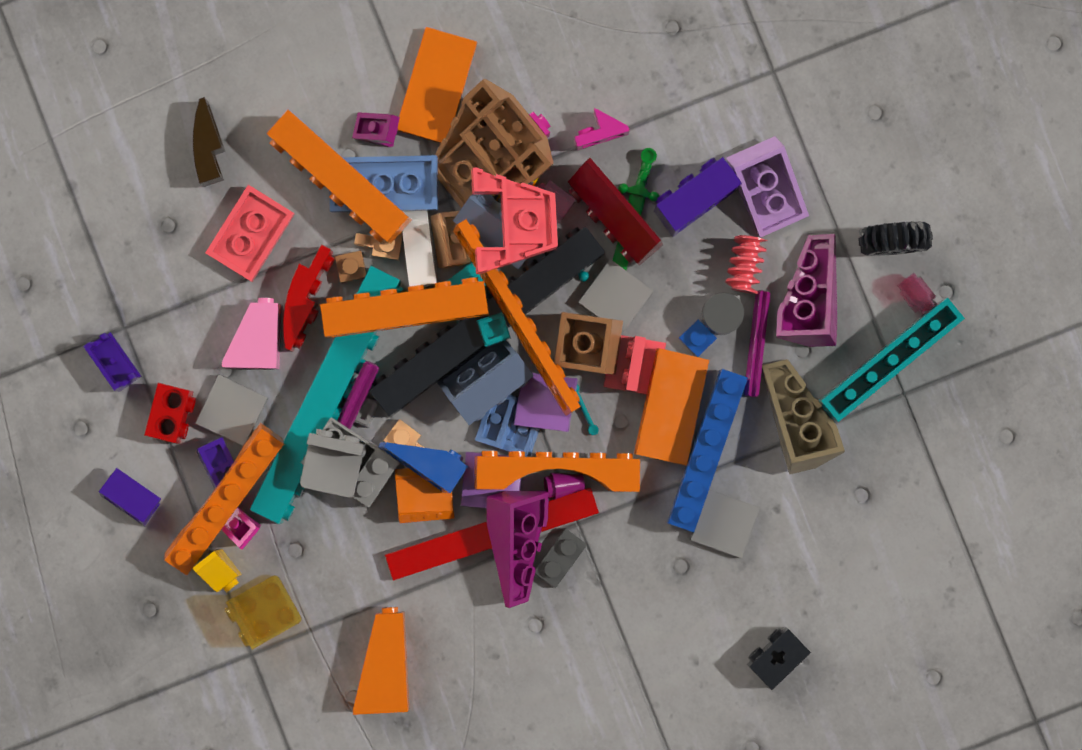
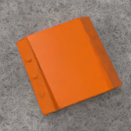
M409 468L395 469L399 523L454 519L452 492H441Z

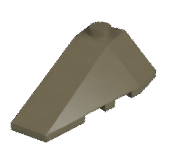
M786 359L762 365V372L789 475L815 469L843 454L845 450L837 425L824 412L818 399H815L807 389L806 383L790 361Z

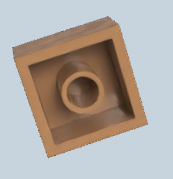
M562 312L554 364L570 369L602 374H616L623 321Z

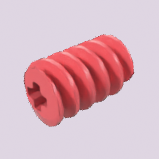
M747 235L735 236L734 241L740 246L732 247L731 251L738 256L731 257L729 262L736 267H731L727 270L734 277L726 279L725 283L732 288L730 289L758 294V291L753 289L751 285L760 284V280L753 277V275L762 273V270L756 267V264L764 262V259L759 257L758 253L766 252L767 249L762 247L760 242H766L767 240Z

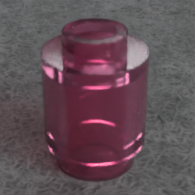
M912 273L897 285L901 290L899 294L914 313L920 310L923 314L935 305L933 299L936 295L921 276L917 277L915 273Z

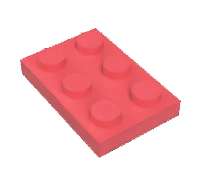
M247 185L205 253L253 282L295 213L250 185Z

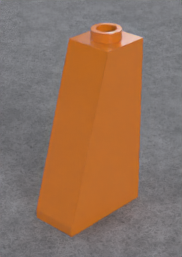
M398 607L382 608V613L375 615L353 707V715L408 712L410 709L405 611L398 612Z

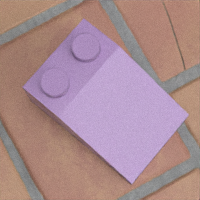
M775 136L726 157L727 163L742 182L738 190L760 238L809 216L785 147Z

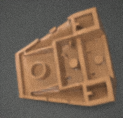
M487 79L480 81L464 97L457 116L453 118L450 124L451 128L446 138L442 140L435 154L438 156V180L461 208L472 195V168L483 169V172L492 175L498 174L506 177L507 180L527 184L535 181L554 164L547 136L514 95Z

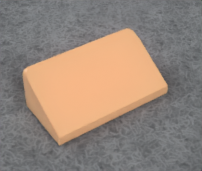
M459 211L437 213L430 217L437 262L440 269L471 263L470 258L453 232L457 225L453 220Z

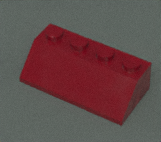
M591 158L587 159L569 179L568 183L572 188L568 192L578 203L583 200L589 208L585 212L595 223L600 220L604 224L606 229L603 233L613 244L618 241L624 249L620 253L630 264L635 261L640 266L660 249L663 243Z

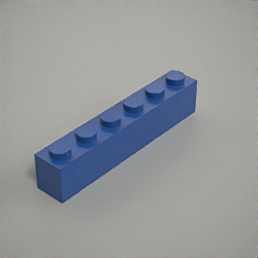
M725 369L719 370L667 520L668 524L695 532L743 394L747 377Z

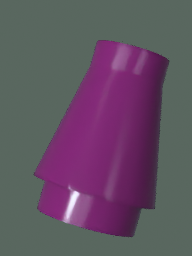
M550 473V476H545L544 489L548 492V498L553 497L555 500L584 490L583 474Z

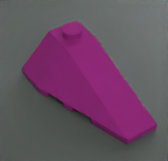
M808 235L797 261L798 266L793 279L789 281L788 291L777 311L776 337L808 347L836 346V235Z
M504 491L487 496V527L504 603L507 608L529 601L536 572L533 562L536 551L540 552L542 543L538 542L541 529L546 527L548 521V492Z

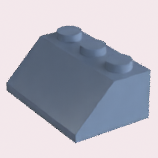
M505 340L487 347L484 346L437 383L464 420L470 425L481 420L486 412L495 405L503 403L507 396L516 389L524 387L534 375L514 348Z

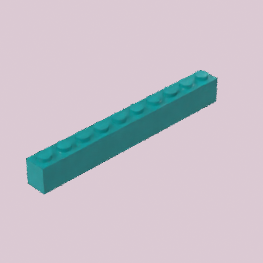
M370 266L357 294L370 293V297L381 296L380 291L397 289V293H402L403 288L400 287L402 282ZM377 331L335 337L283 441L284 445L277 453L250 508L251 511L277 524H282L284 520L289 521L295 509L292 503L296 495L300 497L305 489L300 484L304 467L301 461L307 454L309 433L316 434L317 429L323 430L331 417L338 420L342 412L340 406L344 398H348L354 385L352 384L356 374L359 375L364 362L367 361L364 357L368 349L373 351L379 340V336L376 335Z

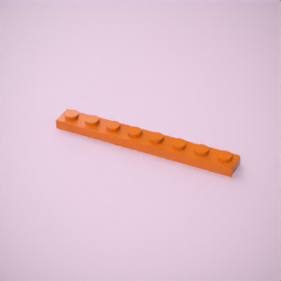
M467 219L455 226L453 232L476 268L475 249L483 247L479 240L480 234L473 224L470 225ZM497 269L479 274L565 416L580 408L581 406L578 403L580 399L577 392L572 387H568L564 380L565 373L560 365L554 364L550 357L551 351L545 341H540L536 334V325L530 317L526 318L522 311L523 305L516 294L512 295L507 286L509 283L505 274Z

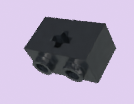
M786 627L783 630L777 628L767 638L770 642L763 649L759 646L748 656L750 661L747 665L771 690L811 653ZM774 650L778 653L783 651L780 655L782 658L781 662L776 660L772 663L770 662L773 659L771 653Z

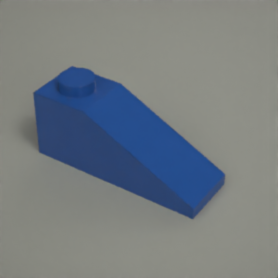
M381 442L378 446L443 493L452 492L468 467L462 462L464 458L451 449L447 452L445 450Z

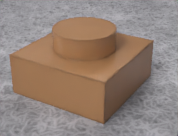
M362 251L335 256L341 283L365 278L367 272Z

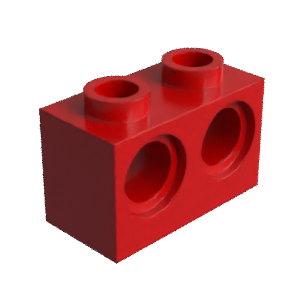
M158 383L144 435L178 444L181 443V439L185 440L189 429L186 419L188 413L193 412L196 398L192 397L194 391ZM178 393L181 397V404L174 409L169 404V398L172 394ZM168 419L172 420L175 425L174 431L169 435L165 434L162 430L164 421Z

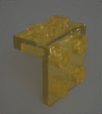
M277 575L269 577L226 601L228 607L225 608L229 619L232 623L237 622L241 629L238 632L241 641L246 647L250 645L252 650L297 625L302 620L299 611L280 577Z

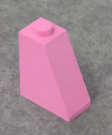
M258 298V303H250L223 358V368L279 369L281 305L274 303V298Z

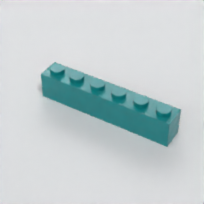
M949 298L941 300L822 397L819 402L823 410L834 423L841 421L965 319Z

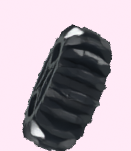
M921 221L864 227L859 231L860 238H858L862 254L866 256H884L927 251L932 247L933 234L930 224Z

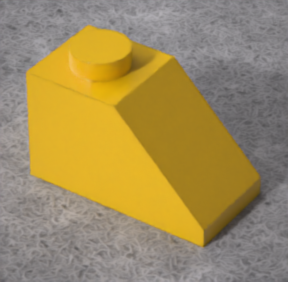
M223 549L213 551L193 567V570L216 592L224 589L227 593L239 584L237 578L242 575Z

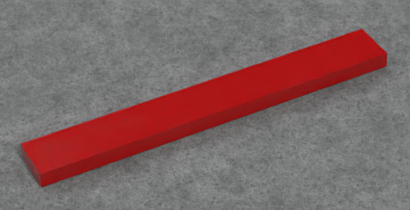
M591 487L548 501V521L546 527H542L541 532L598 514L599 511ZM487 521L385 554L393 581L491 549L492 545Z

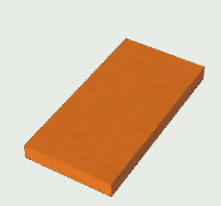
M425 27L399 115V132L441 144L451 128L450 124L453 118L456 117L478 44L477 41Z
M656 348L634 454L687 466L709 365L708 359Z

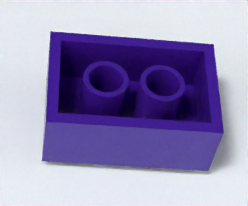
M713 157L701 166L700 174L696 177L691 173L679 182L678 190L672 193L669 189L657 198L654 212L672 237L736 192L741 186L742 182L723 157L718 161Z

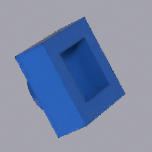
M698 319L678 339L696 357H699L717 338Z

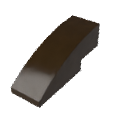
M203 97L199 99L195 113L193 155L199 183L206 187L224 181L216 155L226 151L209 101Z

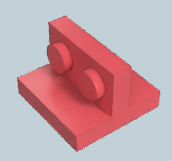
M621 335L616 374L605 375L604 387L646 395L656 348L665 349L666 343L646 340L645 337Z

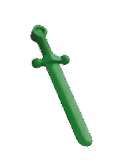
M645 148L641 152L642 162L635 186L628 187L625 183L618 186L621 194L630 193L628 202L640 216L645 199L649 198L652 202H656L660 196L658 192L650 193L646 189L649 170H651V166L657 158L656 151L652 148ZM617 241L612 261L627 270L629 262L620 253L624 248Z

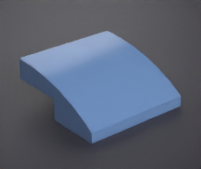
M508 395L503 403L495 405L486 412L481 420L475 441L506 451L525 452V457H531L540 428L514 425L518 397Z

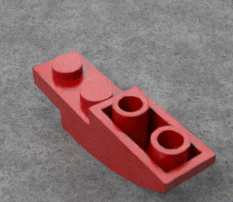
M322 244L309 268L299 263L288 290L283 330L285 348L292 352L295 348H301L307 336L303 332L308 323L312 325L318 316L319 310L316 309L318 304L309 298L311 295L315 296L322 285V281L319 279L323 271L328 272L335 259L332 257L333 251Z

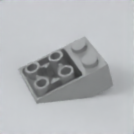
M331 417L323 430L333 432V438L343 440V436L348 435L360 438L359 443L365 444L356 489L352 497L370 508L400 462ZM305 455V457L303 458V460L301 461V463H302L303 465H304V463H305L306 455Z

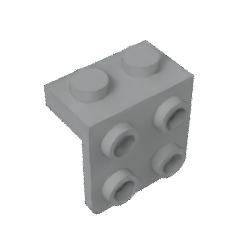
M317 429L316 434L309 433L307 440L309 445L300 480L301 486L343 497H352L356 489L365 444L359 443L360 438L344 435L343 440L333 438V432Z

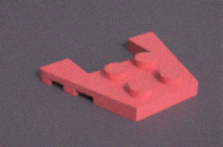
M472 168V195H501L503 247H477L475 249L476 274H482L558 247L555 193L526 183L520 184L510 181L504 176L483 172V169Z

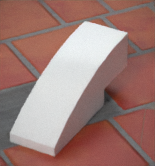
M403 211L412 219L402 231L409 287L424 285V287L435 286L437 278L428 211Z

